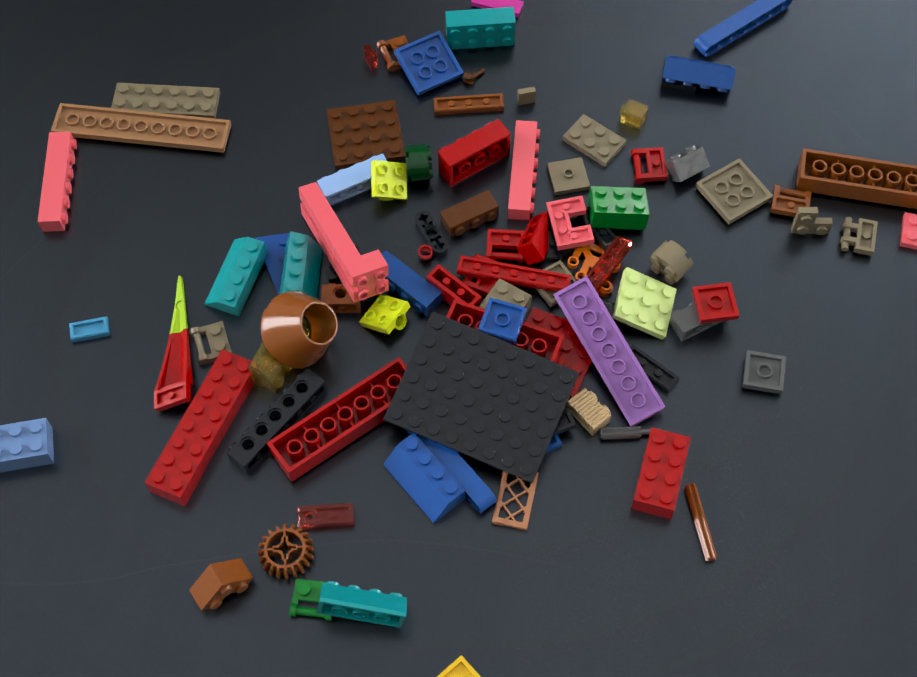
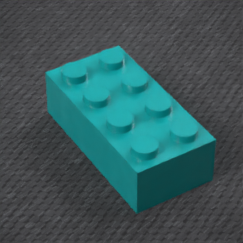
M514 7L445 11L446 40L451 50L515 45L516 21Z

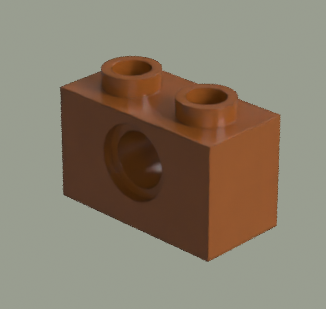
M329 283L322 285L321 302L330 306L334 313H361V301L354 303L343 284Z

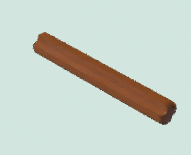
M690 483L685 486V491L705 560L707 562L714 561L717 558V554L695 483Z

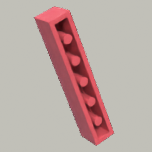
M516 120L508 219L529 221L530 213L534 214V203L531 202V198L535 199L536 188L532 187V184H536L537 173L533 171L538 166V158H535V154L539 153V143H536V140H540V129H537V122Z
M49 132L38 214V224L43 232L65 231V224L68 223L69 193L72 192L70 181L74 176L72 165L75 164L74 149H77V141L73 138L71 132Z

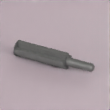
M641 426L600 428L599 435L601 440L641 438L642 435H649L651 429H641Z

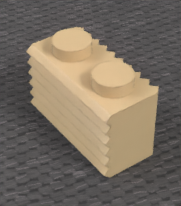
M584 388L567 401L566 408H569L570 413L593 436L600 431V428L610 423L611 412L606 405H601L597 401V396L592 391Z

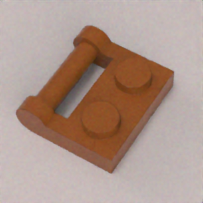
M405 35L387 41L380 40L376 44L390 72L403 69L398 60L397 62L393 61L388 49L391 48L394 53L395 49L409 44Z
M777 184L774 185L770 213L795 217L798 207H810L812 191H800L783 188Z

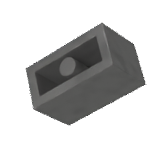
M695 145L686 147L684 152L675 153L670 156L669 160L665 161L672 182H682L710 167L703 147Z

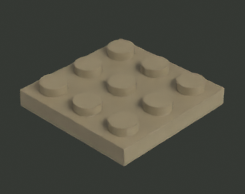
M740 158L696 182L695 186L728 225L766 204L773 198L770 191Z

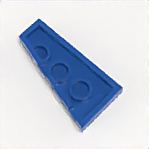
M290 233L255 237V239L265 242L269 251L265 264L277 295L280 292L285 246Z

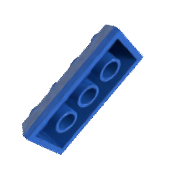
M666 55L662 78H666L665 81L675 83L678 80L683 81L682 84L687 86H693V83L700 84V88L710 89V86L717 87V91L727 92L728 89L732 90L736 68L724 64Z
M415 433L401 441L383 464L433 523H436L465 500V489Z

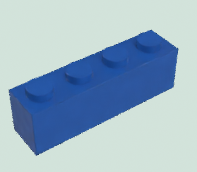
M385 250L382 256L388 264V276L385 279L389 280V290L396 292L402 300L408 301L418 313L428 316L442 302V292Z

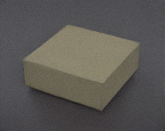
M535 87L517 90L518 105L535 102Z

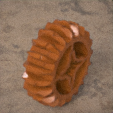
M285 523L282 529L277 525L275 526L276 531L273 532L269 529V537L263 535L262 539L264 542L258 545L261 550L257 554L261 557L259 559L260 564H264L263 570H269L270 576L276 574L277 579L284 575L286 580L289 579L290 574L296 578V572L298 571L304 574L303 566L310 567L308 561L313 560L314 557L311 553L315 551L314 547L311 546L313 544L312 539H308V532L303 533V528L299 527L296 529L294 524L288 528ZM289 538L299 541L302 546L291 544ZM281 540V542L278 545L274 546L276 542ZM286 544H287V547H288L289 551H288V553H286V558H285L283 552H284V550L286 549ZM270 557L281 559L283 565L274 563ZM299 557L295 562L291 563L292 559Z

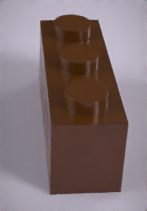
M487 190L441 211L440 222L450 238L460 236L465 231L477 228L482 223L492 221L498 217L499 205L490 191Z

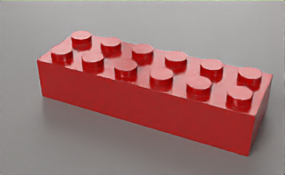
M454 299L446 317L478 330L485 309ZM523 322L516 344H510L557 363L563 348L564 335Z

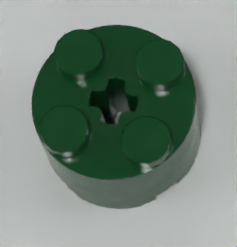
M430 145L405 146L408 181H425L434 178L432 163H428V161L432 160Z

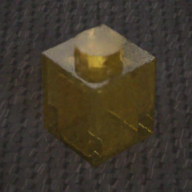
M629 99L626 105L623 104L620 109V122L640 130L647 118L649 106Z

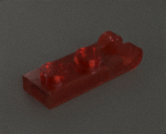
M353 503L309 505L296 508V515H298L297 529L299 527H302L304 530L314 527L354 525ZM312 514V519H307V515Z

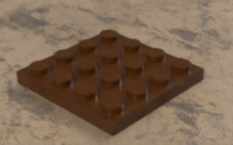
M396 100L326 109L335 170L349 168L358 162H363L382 153L389 162L406 160Z

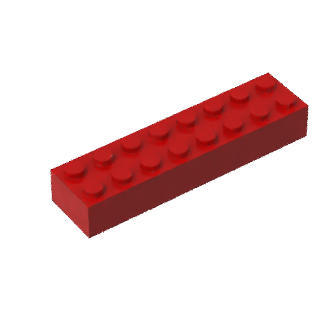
M221 350L144 482L149 492L184 507L186 506L260 374L256 362L226 350Z
M400 357L267 442L271 455L291 482L384 421L383 418L407 368V365Z

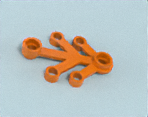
M596 244L574 247L575 251L568 258L567 266L570 269L578 267L579 257L582 253L585 257L580 271L575 275V279L578 281L580 280L579 276H587V272L591 268L599 283L598 294L601 297H609L612 294L613 285L605 279L599 266L616 273L620 270L621 264L618 260L607 261L592 255L591 251L601 254L604 258H609L612 255L613 249L611 248L609 253H606Z

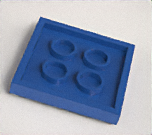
M440 30L394 50L397 60L417 95H421L464 75L462 68Z

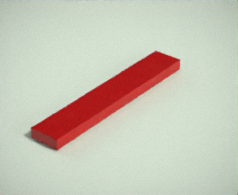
M463 255L460 256L457 267L458 275L498 281L500 278L509 284L558 292L569 286L572 276Z

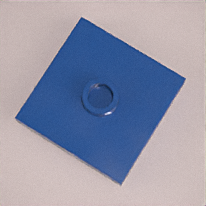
M490 297L478 331L516 344L527 308Z

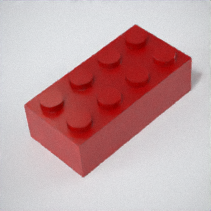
M497 119L487 123L486 126L478 130L472 131L471 134L457 139L456 142L442 147L438 151L440 175L452 187L510 155L511 133Z
M651 427L631 509L672 519L691 437Z

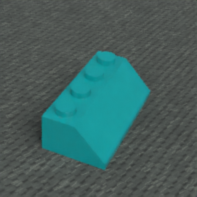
M290 231L285 246L279 294L288 291H299L317 299L323 250L309 235Z
M250 237L234 239L204 303L206 306L240 316L269 251L265 242Z
M333 581L322 584L317 609L318 614L401 628L406 618L407 598L402 597L399 593H390L389 595L381 593L377 589L362 590L356 585H349L348 587L339 586V583Z

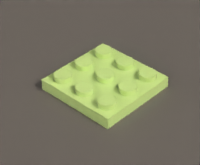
M626 267L623 270L612 318L663 340L667 334L677 289Z

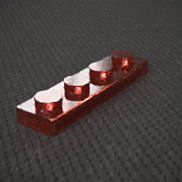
M616 236L586 275L596 292L601 289L632 248L633 243L631 240Z

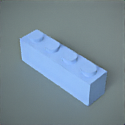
M383 153L317 180L318 186L330 206L371 189V161H387Z

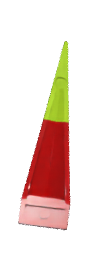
M180 275L178 276L168 344L154 390V410L158 412L191 401L193 378L183 277Z

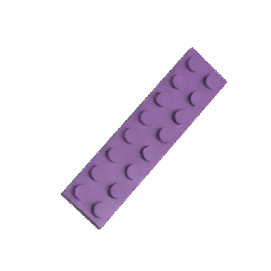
M585 276L553 294L630 427L666 409L589 278Z

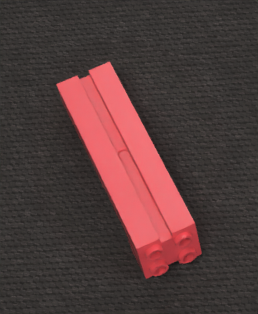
M314 182L299 187V195L302 201L300 203L301 214L353 302L365 300L389 291V280L385 279L388 276V264L379 249L360 255L317 183Z

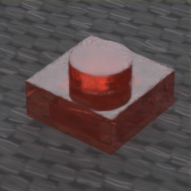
M370 45L364 46L363 51L366 62L371 70L377 68L379 57L376 50H372Z

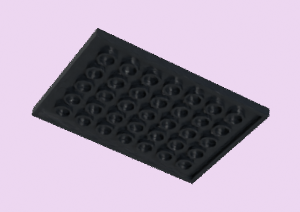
M432 311L383 419L532 484L579 372Z

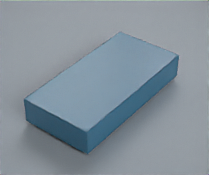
M107 316L69 323L72 343L110 336L109 319Z

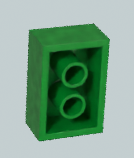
M591 186L588 198L591 228L646 230L650 215L646 188Z

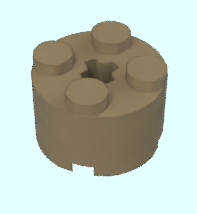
M665 240L649 257L652 264L650 266L651 270L655 274L661 273L665 276L664 279L670 285L678 282L693 266V261L691 257L687 259L685 249L672 240L669 242Z

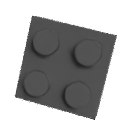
M747 350L742 388L782 394L786 356Z

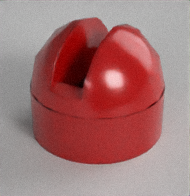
M425 244L419 247L418 255L422 260L426 261L432 258L433 250L431 246Z

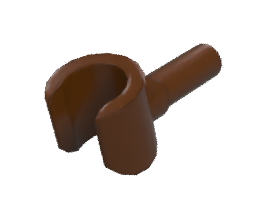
M484 68L473 74L465 72L463 75L465 79L463 81L470 85L473 84L475 78L485 72Z

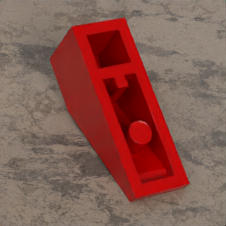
M547 211L531 217L517 246V250L528 265L542 262L548 251Z

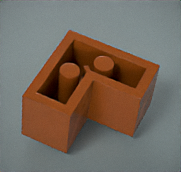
M241 558L213 563L206 568L189 591L201 611L210 608L214 610L222 604V600L230 593L245 591L253 576Z

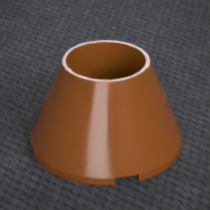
M288 291L275 296L267 309H264L261 318V336L267 351L279 360L280 364L290 368H304L316 363L326 352L338 329L337 317L330 306L299 291ZM303 314L311 325L312 334L310 339L302 327Z

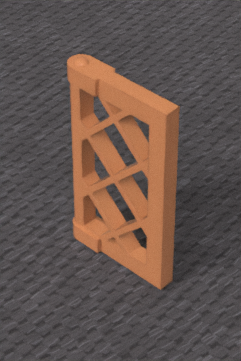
M503 472L491 523L527 531L539 473L536 474L531 486L527 488L520 478L507 484L508 473ZM519 482L524 491L515 495L510 486ZM508 489L513 498L503 503L504 490ZM527 493V504L523 507L518 498ZM515 500L521 509L511 514L506 505ZM502 507L508 514L507 518L499 517V512ZM523 512V522L516 521L514 517Z

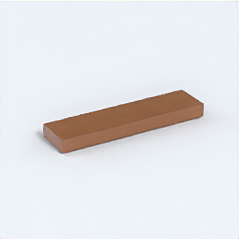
M503 93L433 98L435 115L504 111Z

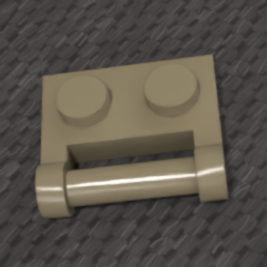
M223 321L203 327H193L189 330L197 349L198 364L205 365L215 362L222 349L232 353ZM203 335H207L211 354H206L201 338Z

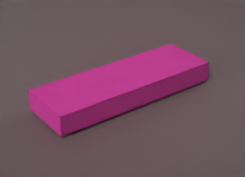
M471 0V6L482 9L514 7L515 17L518 18L524 2L519 0Z

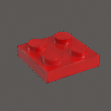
M731 282L693 287L692 293L700 324L739 319L740 315Z

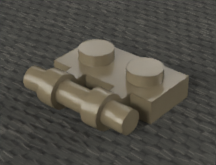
M846 217L845 222L842 224L841 250L846 252L851 245L854 246V253L873 256L878 221L859 218L856 224L852 223L853 219L851 217ZM851 232H856V237H851Z

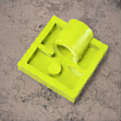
M371 161L372 198H379L382 201L407 199L406 163Z
M380 294L359 323L362 327L389 335L393 329L402 330L407 323L405 314L411 306L408 301Z

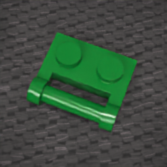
M296 579L289 616L321 617L332 621L333 616L318 614V608L299 606V602L318 604L322 584L327 582Z

